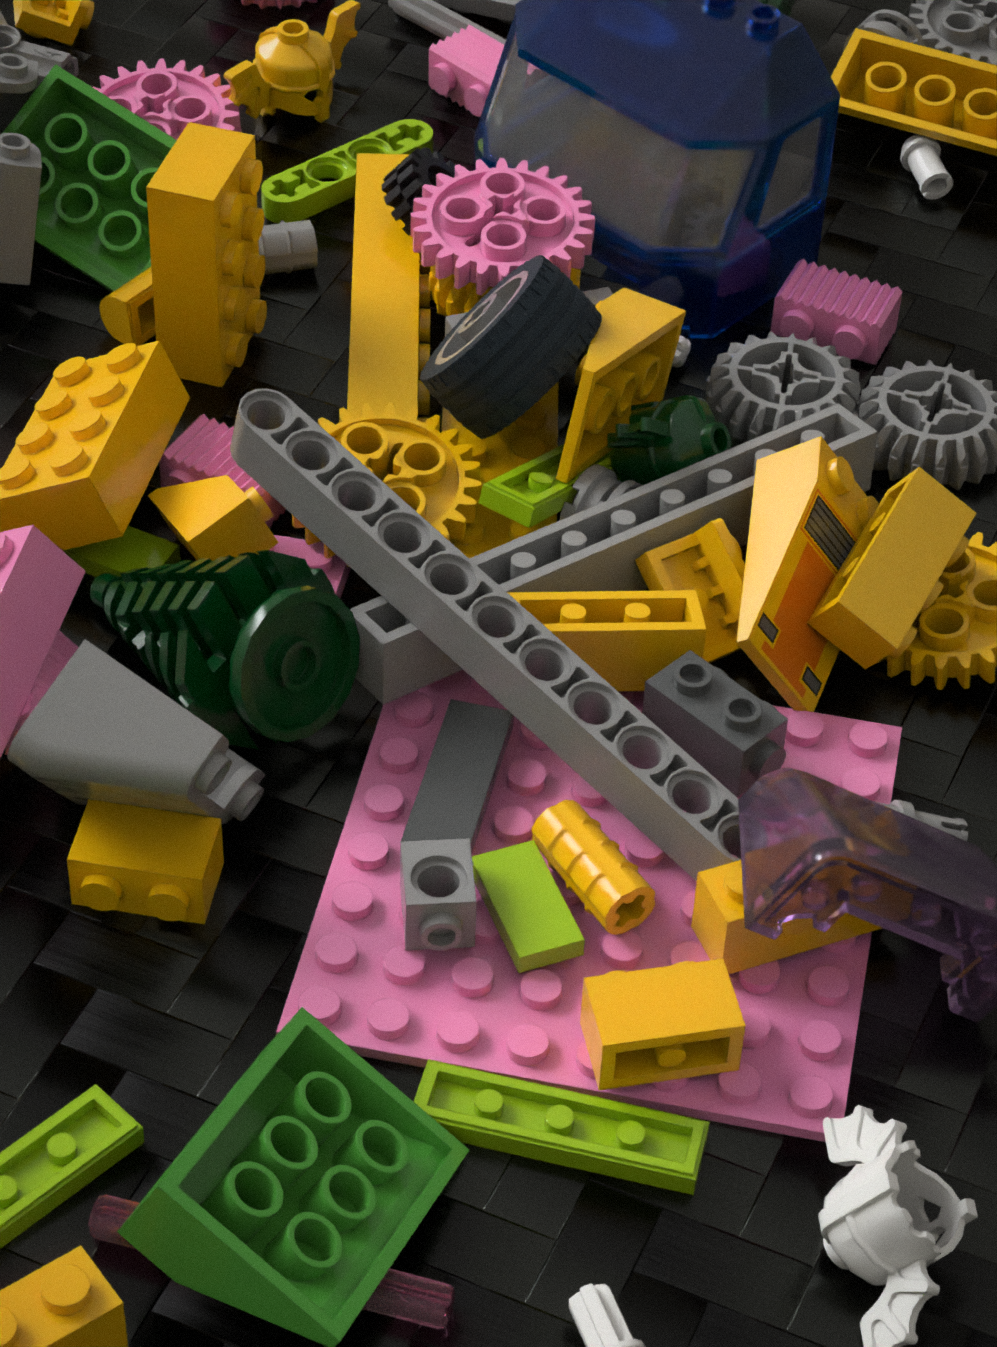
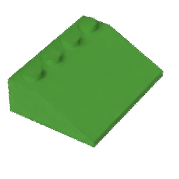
M55 64L3 133L24 135L41 152L42 170L34 242L113 292L151 267L146 186L177 140Z
M301 1007L259 1054L118 1229L117 1233L176 1283L327 1347H335L346 1334L469 1152V1149L307 1010Z

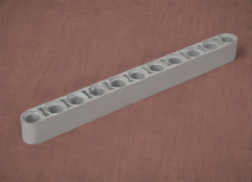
M268 388L252 390L240 399L230 445L231 456L237 465L695 881H697V874L700 871L773 851L774 838L772 832L762 819L291 399L279 391Z

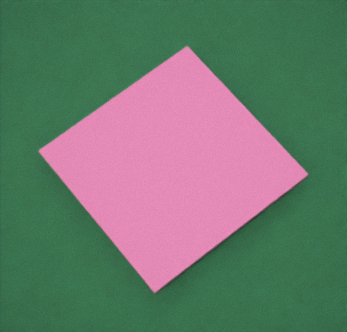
M464 670L383 705L276 1035L303 1007L359 1056L425 1068L427 1060L430 1059L677 1115L826 1142L823 1120L826 1117L844 1118L872 932L729 974L746 1025L739 1070L598 1090L580 1025L584 977L599 976L611 971L620 970L628 972L671 966L682 961L700 962L710 960L691 927L697 881L514 716L513 729L471 855L475 856L531 841L533 836L532 826L547 808L563 800H574L583 807L592 819L601 823L602 831L610 840L619 844V850L627 860L638 866L640 875L655 891V907L639 926L623 934L612 935L603 928L593 915L585 911L583 902L574 892L566 889V882L557 871L548 867V861L542 855L585 939L584 955L518 973L476 885L475 947L451 948L442 951L432 949L405 950L400 894V841L450 700L507 709ZM618 691L640 712L643 711L644 691ZM774 706L779 713L788 718L784 749L786 750L784 763L770 780L757 782L737 797L769 827L774 838L773 850L830 834L828 827L831 825L828 822L829 809L834 797L838 793H846L852 797L884 804L891 803L902 727Z

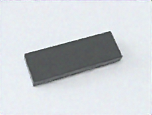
M450 700L401 841L470 838L472 854L513 729V714L504 709Z

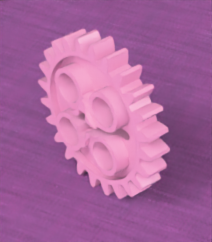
M159 59L155 68L148 69L143 61H138L137 71L130 73L122 66L117 67L118 78L112 79L101 75L99 77L101 89L93 87L176 140L189 122L242 132L239 106L234 105V102L228 99L231 95L230 85L221 86V79L218 73L205 77V70L202 65L188 72L186 71L184 60H180L174 68H166L165 60Z
M499 158L496 167L488 168L481 159L476 160V168L473 171H469L458 164L455 165L454 178L438 173L436 174V186L428 184L422 186V197L414 198L410 237L413 238V251L421 253V265L423 267L436 265L435 277L437 279L446 278L453 274L455 275L454 288L460 289L469 282L476 283L477 295H482L489 286L495 287L513 270L538 255H543L560 268L561 272L570 279L571 268L582 269L584 267L585 255H591L595 216L591 215V201L582 200L583 189L581 187L567 188L568 176L566 175L550 179L548 166H543L536 172L528 171L527 160H522L516 168H508L506 160Z

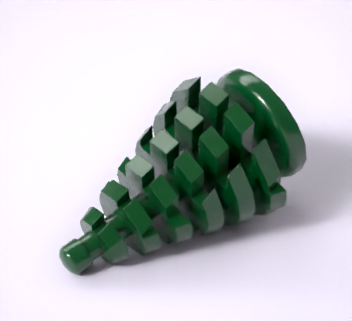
M269 550L257 551L258 554L252 552L238 554L239 556L236 558L227 555L226 557H218L214 561L210 558H200L195 562L192 560H182L176 564H164L152 569L148 567L132 569L120 573L121 576L109 572L97 576L90 589L92 602L97 607L104 609L110 624L153 673L161 685L168 690L171 697L179 705L223 734L229 740V745L259 750L243 723H247L257 734L270 739L274 743L278 741L288 743L311 737L333 720L350 694L359 668L360 636L352 611L335 594L331 582L323 570L309 568L305 559Z

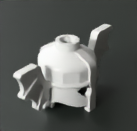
M857 1105L854 1112L845 1118L826 1117L823 1120L829 1160L842 1166L855 1165L846 1177L836 1183L824 1199V1209L818 1214L823 1243L829 1258L835 1265L842 1269L850 1270L872 1285H886L879 1299L861 1319L860 1329L864 1347L915 1345L918 1341L915 1328L919 1312L928 1299L938 1295L940 1292L939 1285L935 1284L929 1277L926 1268L955 1249L963 1236L965 1224L978 1217L975 1201L969 1198H964L960 1201L953 1189L940 1176L915 1161L921 1157L920 1149H917L915 1141L909 1140L902 1143V1136L907 1129L905 1123L890 1119L886 1123H879L875 1120L872 1109ZM925 1200L941 1207L938 1218L932 1222H929L924 1209ZM944 1232L939 1241L936 1243L935 1241H937L939 1234Z

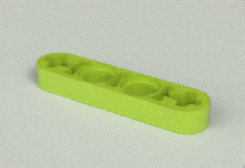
M403 119L271 176L261 186L262 209L265 218L274 223H280L282 220L286 223L302 221L355 197L357 153L411 154L415 149L420 148L421 150L425 147L430 148L433 154V129L429 124L420 120ZM321 179H334V180H336V181H327V182H324V181H319V180H321Z

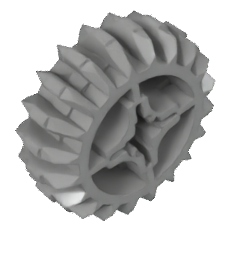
M770 331L766 339H759L754 335H748L745 344L738 342L730 343L728 352L718 354L716 363L711 368V376L707 379L706 395H708L707 404L716 421L723 423L729 431L731 446H738L838 403L856 415L857 402H860L861 385L859 382V372L851 369L850 358L837 356L835 346L820 347L817 345L816 337L805 341L796 339L794 333L789 337H777Z
M928 360L925 366H916L911 361H906L902 370L895 367H886L883 376H871L869 385L862 389L861 397L856 405L857 413L855 415L878 431L873 470L887 469L890 481H895L906 477L915 469L921 467L941 485L948 484L956 490H960L964 481L979 484L984 474L995 473L997 467V391H993L991 380H976L974 370L970 369L960 372L954 370L953 363L946 367L935 366L931 360Z

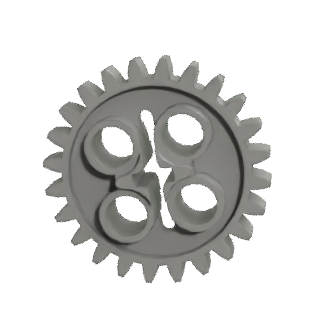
M916 0V4H911L909 19L919 29L925 47L997 66V0ZM907 29L906 36L912 37L909 30Z

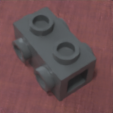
M689 650L645 681L642 713L736 797H739L757 782L770 780L782 767L786 757L784 743L788 718L779 713L773 705L762 701L729 678L722 669L712 666Z

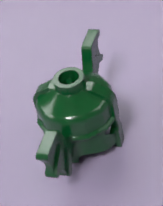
M693 395L632 405L629 424H615V433H607V447L616 448L614 454L610 456L612 467L616 468L620 473L621 478L619 481L633 480L641 485L648 484L731 449V438L727 427L723 423L716 421L709 405L704 399Z

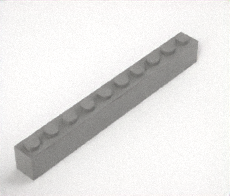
M838 403L469 559L506 592L642 591L648 587L635 559L647 551L692 534L713 520L722 518L730 534L737 540L740 547L748 543L756 462L760 458L822 436L837 457L842 456L847 460L852 469L854 480L864 492L870 490L878 431ZM383 596L350 609L360 636L359 668L355 678L383 705L463 670Z

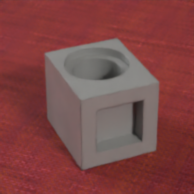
M470 838L400 841V894L405 950L432 949L442 951L451 948L475 947L477 900Z

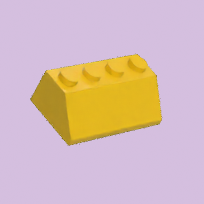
M855 28L819 99L820 108L997 156L996 65Z

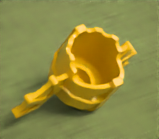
M348 0L332 9L329 13L323 36L319 32L309 30L305 22L295 19L283 21L278 26L271 27L260 33L259 41L255 46L256 58L253 60V63L244 60L227 70L223 75L231 88V95L228 99L233 101L236 106L244 104L247 108L246 114L254 119H257L259 115H274L276 108L296 115H315V120L320 123L330 118L335 69L339 70L342 67V52L348 41L355 38L358 34L354 24L356 13L361 8V4L354 0ZM317 90V96L313 102L304 97L308 92Z

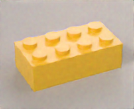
M192 122L187 124L146 186L156 341L159 340L180 379L222 388L233 368L242 366L247 353L248 342L254 333L259 334L262 331L267 315V303L264 300H260V285L265 274L266 260L264 255L259 254L258 244L264 225V211L262 208H257V192L262 181L263 165L260 160H256L255 135Z
M159 340L136 346L134 343H126L114 348L106 355L87 360L81 356L74 357L61 363L54 370L52 380L43 396L35 404L33 414L24 430L16 438L13 450L4 466L0 469V532L34 525L62 551L124 535L190 400L189 394Z

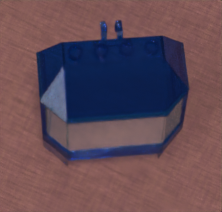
M521 0L515 4V15L474 135L473 170L476 168V160L481 159L488 168H494L499 158H504L508 168H516L522 160H527L528 171L536 172L539 168L548 166L550 179L561 175L568 176L567 188L581 187L583 189L582 200H590L592 203L591 215L595 216L592 253L589 256L639 285L638 293L686 310L681 330H688L690 339H713L775 297L799 260L804 258L808 264L815 262L817 265L840 93L803 24L781 13L776 7L763 4L757 0Z

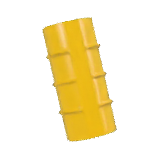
M563 800L547 808L536 819L531 830L533 834L532 840L535 841L539 851L547 859L548 867L557 871L566 882V889L578 896L585 905V911L593 915L607 932L612 935L623 934L639 926L650 915L655 907V891L640 875L638 866L629 862L621 853L619 844L610 840L602 831L601 823L592 819L579 803L574 800Z

